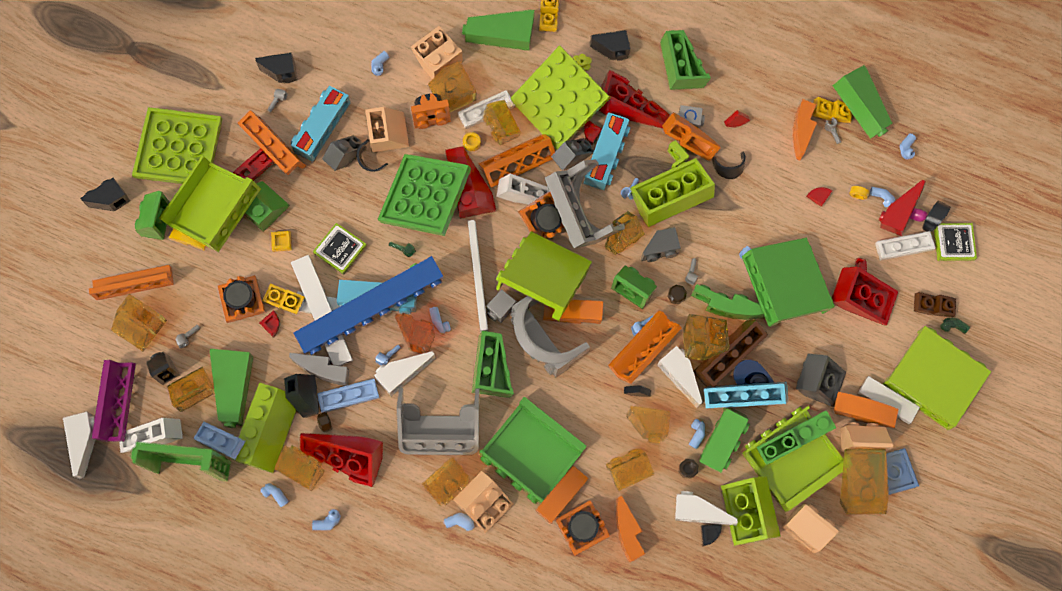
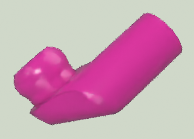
M915 208L910 219L922 222L925 221L928 213Z

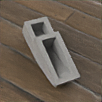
M296 353L289 354L291 360L309 374L316 375L317 378L333 384L348 385L349 369L343 366L331 365L332 361L329 357Z

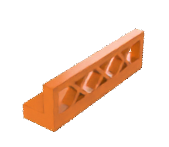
M250 110L237 123L285 174L289 175L297 166L301 169L307 166L253 111Z
M541 134L478 164L481 171L484 172L489 186L492 188L499 184V179L503 178L505 173L518 176L552 160L551 156L555 153L550 137L546 134ZM548 146L551 154L546 157L539 156L541 150ZM526 156H534L531 164L526 165L523 163ZM513 162L518 164L515 171H506L509 164ZM495 170L500 171L499 178L492 181L489 173Z
M170 265L92 280L93 288H89V294L96 300H102L174 285L172 268Z
M658 310L608 366L619 379L632 384L682 329L681 326L670 321L664 312ZM634 370L629 376H626L630 371Z

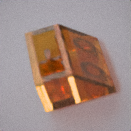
M396 313L395 319L409 351L417 354L428 353L435 338L434 327L431 326V323L423 319L420 321L414 320L413 316L402 313V315Z

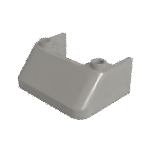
M399 388L397 401L399 450L409 455L475 454L479 449V389H475V404L462 406L460 416H420V409L417 405L404 403L403 388Z

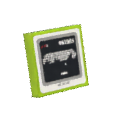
M336 223L314 249L313 254L344 275L367 245Z
M940 223L934 229L937 261H975L977 259L973 223Z

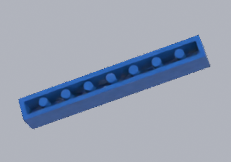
M431 256L293 332L303 352L314 355L322 350L321 346L327 343L332 345L339 341V336L343 334L348 336L356 331L355 327L361 324L366 326L374 321L373 318L380 315L382 317L391 312L390 308L397 305V307L406 304L408 302L407 299L414 295L416 298L424 294V289L429 286L434 288L440 285L444 276Z

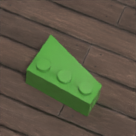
M684 30L666 31L660 44L670 90L704 88L711 77L703 69V63L695 55L694 47Z
M488 331L480 333L471 393H475V389H479V394L511 398L514 395L502 334Z
M731 407L723 408L724 412L717 421L716 427L699 458V462L720 473L723 468L727 470L732 460L729 457L732 451H737L741 443L738 439L741 434H746L750 426L747 423L748 417Z

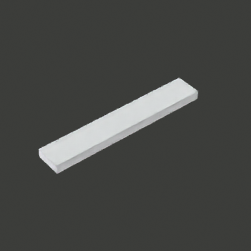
M469 220L468 229L481 333L482 331H488L476 221Z
M306 255L292 261L291 265L314 320L331 312L332 308L310 256ZM343 335L338 337L339 341L332 345L325 344L334 366H342L353 361Z

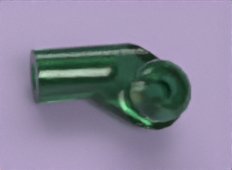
M956 317L945 318L940 325L941 329L945 332H949L951 328H956L966 334L970 329L969 325Z

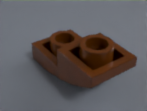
M918 292L915 293L914 312L942 317H955L956 298L941 294L933 296Z

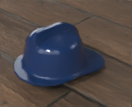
M754 360L739 362L733 372L737 385L774 382L763 366Z

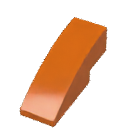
M802 99L798 106L793 125V144L797 160H801L805 154L817 122L810 120L816 104Z
M674 112L662 125L664 133L679 141L680 146L708 161L721 148L719 144L702 130Z
M571 300L559 321L552 318L555 309L544 304L543 320L581 324V322L601 324L603 301Z
M838 392L834 408L836 415L855 418L856 421L865 423H876L880 426L894 429L899 411L898 408Z
M573 466L539 505L536 512L552 524L589 478Z
M620 496L616 499V525L623 551L630 563L645 554L636 538V535L641 533L642 530L625 500Z

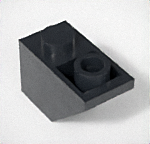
M114 178L103 181L100 186L94 190H89L80 198L88 208L116 211L130 202V199Z
M294 374L284 378L286 398L303 418L319 414L316 375Z

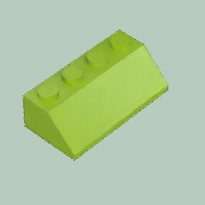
M697 158L632 186L630 190L640 216L646 225L650 227L714 198L715 184Z
M259 383L239 438L244 440L245 443L234 460L235 462L274 474L297 411L287 400L285 391Z

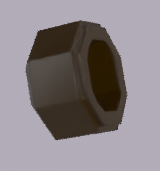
M676 284L669 289L667 297L671 303L680 304L685 301L687 291L683 286Z
M328 413L318 414L317 423L321 431L324 433L331 431L333 428Z
M685 459L679 464L680 475L683 478L692 479L698 473V464L693 459Z

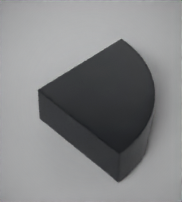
M641 385L624 387V394L651 397V390Z
M722 524L701 525L702 546L713 543L719 537Z

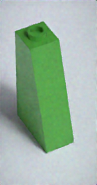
M534 10L468 17L467 24H463L462 35H465V42L529 51Z
M865 65L846 74L832 85L870 139L876 135L880 137L888 132L887 127L893 123Z
M210 349L218 421L227 428H236V425L242 426L253 356L250 352Z

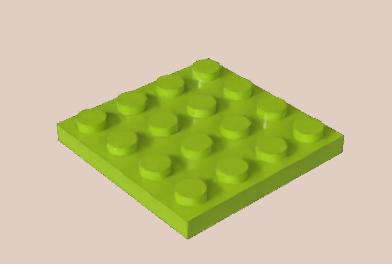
M559 45L510 99L543 135L546 134L550 137L553 146L558 150L564 142L570 141L611 97Z
M148 107L132 176L137 179L183 184L201 156H204L211 163L214 162L223 120L222 117Z

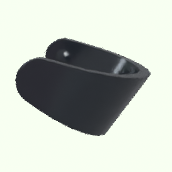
M367 139L357 150V161L366 171H380L388 163H385L378 169H371L362 160V149L370 141Z
M744 151L741 152L742 163L735 167L723 166L717 161L716 157H713L712 161L715 171L725 179H735L743 173L746 156Z
M937 201L926 217L922 229L925 232H932L947 216L951 206Z

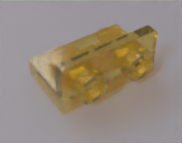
M632 449L627 455L615 457L606 464L618 491L655 475L648 456L642 449Z

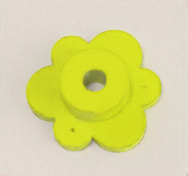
M585 54L573 56V59L584 70H590V64L592 63L590 57H586Z

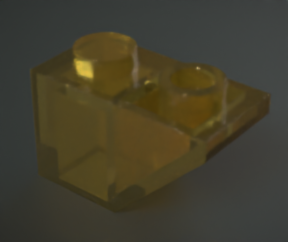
M628 211L612 222L614 227L624 223L625 229L608 237L605 243L606 250L614 255L623 252L626 247L637 242L639 238L645 235L638 217Z

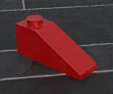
M921 180L889 205L886 212L882 211L878 220L881 222V229L902 236L926 181Z

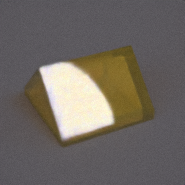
M203 366L167 386L171 403L180 412L215 394L214 386Z

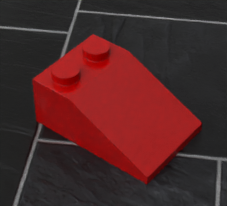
M858 266L844 267L841 270L832 300L833 304L845 311L887 326L899 291Z

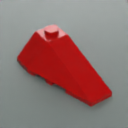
M609 70L601 88L611 98L598 111L606 115L609 112L627 118L629 121L663 129L662 125L669 118L670 114L653 100L649 101L642 95L644 92L640 89L636 90L629 85L630 81L627 78Z
M464 147L446 149L445 153L448 162L469 165L471 168L457 204L460 219L496 212L493 193Z
M301 433L300 452L319 463L325 462L333 467V471L337 473L341 471L348 475V479L354 483L373 487L383 459V441L360 436Z

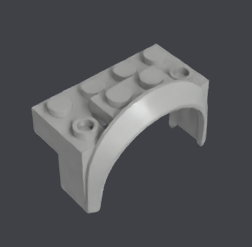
M596 159L583 160L566 171H556L545 178L548 190L551 192L555 207L558 209L562 224L565 226L573 248L597 244L625 229L624 223L616 227L610 224L599 229L588 221L583 212L579 196L580 186L585 175L599 165Z
M526 296L512 306V318L510 320L514 325L516 338L524 351L533 360L536 359L538 362H544V368L548 374H553L556 378L567 371L570 364L588 353L590 346L585 342L571 351L560 353L529 310L530 307L539 301Z

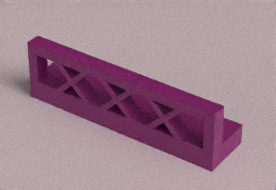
M104 360L92 439L104 442H125L136 363H119L113 360ZM123 368H128V373L123 378L122 370ZM122 387H124V388H125V393H124V395L120 398V397H119V390H120ZM121 406L122 413L117 417L116 410ZM118 426V437H112L114 428Z

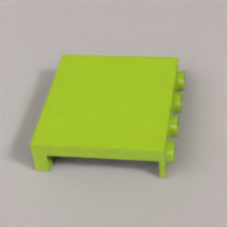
M201 156L159 219L169 227L219 252L261 188L252 179L247 177L244 179L209 162L204 156Z
M531 231L527 238L523 237L521 240L520 248L516 247L512 260H507L504 266L505 270L499 272L496 281H498L496 290L499 291L504 283L555 309L552 318L559 321L586 277L592 261Z
M924 326L917 332V337L892 374L885 379L883 385L919 406L921 412L945 429L950 430L956 427L991 371L982 362L971 358L969 353L955 347L950 340L939 336L934 329Z
M801 406L791 413L793 415L792 418L788 421L786 418H783L776 423L778 428L774 431H771L769 428L760 435L762 437L757 443L755 440L751 441L745 446L747 450L742 453L759 477H767L770 492L785 512L793 509L853 465L848 458L843 459L825 434L772 463L765 464L756 447L812 418L807 411L810 409L809 406L804 409Z

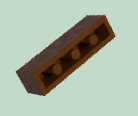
M746 320L693 371L694 374L705 386L714 387L768 336L767 332L757 320Z

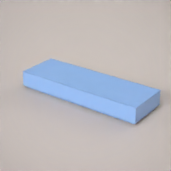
M370 379L317 393L321 413L379 399L375 379Z
M204 421L193 438L234 460L245 443L244 440Z

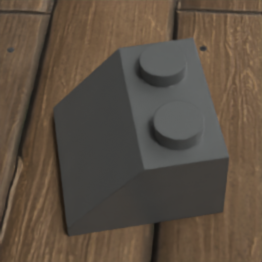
M808 353L803 363V369L797 381L796 389L805 397L835 407L837 394L841 390L846 371L827 355Z

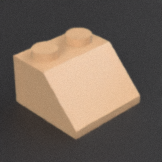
M847 423L846 426L841 428V452L881 454L893 448V443L886 427H879V424L870 423L866 424V426H859V423Z

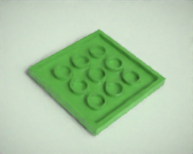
M404 154L377 220L388 225L445 236L471 171L470 166Z

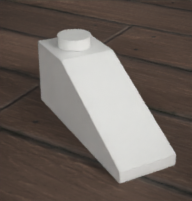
M508 174L499 179L496 197L529 205L550 191L547 186Z
M676 346L658 362L657 366L697 408L702 403L691 362L688 359L689 356L682 348L679 349Z
M431 351L393 361L387 365L383 364L376 370L374 376L388 394L393 396L399 388H402L435 360V354Z
M89 412L63 418L73 477L79 479L85 476L95 439H92L95 416Z
M161 418L127 430L125 442H119L121 453L131 452L136 442L168 444L183 439L180 419Z
M681 491V494H677L676 521L737 526L736 518L699 496L693 495V492Z

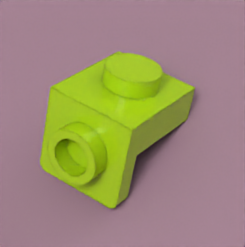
M676 140L669 144L667 151L676 161L672 164L671 169L686 163L689 159L686 149L680 146Z

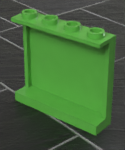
M807 238L753 248L742 256L769 327L775 326L781 321L821 312L825 314L835 307Z
M523 397L515 411L484 449L479 451V455L482 456L480 460L487 466L493 465L497 469L495 472L503 479L509 478L512 481L511 485L519 492L521 490L525 491L528 494L527 498L531 502L541 504L587 446L526 397Z
M136 442L135 447L131 451L133 464L155 474H160L162 462L201 466V471L220 481H228L231 461L212 449Z

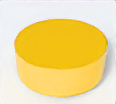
M469 132L464 135L463 147L467 151L473 152L480 148L481 138L477 133Z
M852 186L849 194L853 198L865 200L868 198L870 191L860 186Z

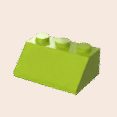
M753 477L721 486L726 512L737 519V526L730 525L734 546L781 537L767 477Z

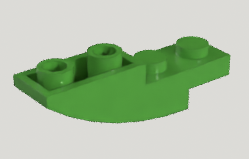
M698 284L691 294L692 297L707 303L705 311L715 315L740 320L765 318L760 303L749 300L743 294H734L732 299H729L723 293L713 292L708 286Z
M826 410L756 448L765 464L768 465L834 430L836 426Z

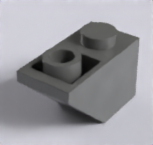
M354 135L330 143L322 159L335 171L345 168L357 158V150L362 142Z
M581 138L564 142L551 157L563 171L572 168L591 156L594 150L587 140Z
M676 228L656 231L643 251L641 260L654 262L661 257L669 259L677 256L681 247Z

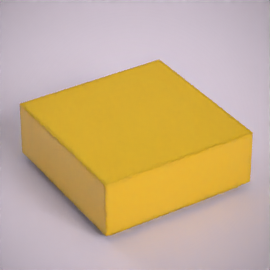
M291 231L271 232L273 252L292 251Z

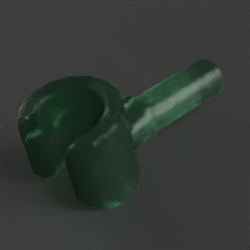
M389 242L390 247L402 251L407 257H411L416 251L410 243L403 247Z

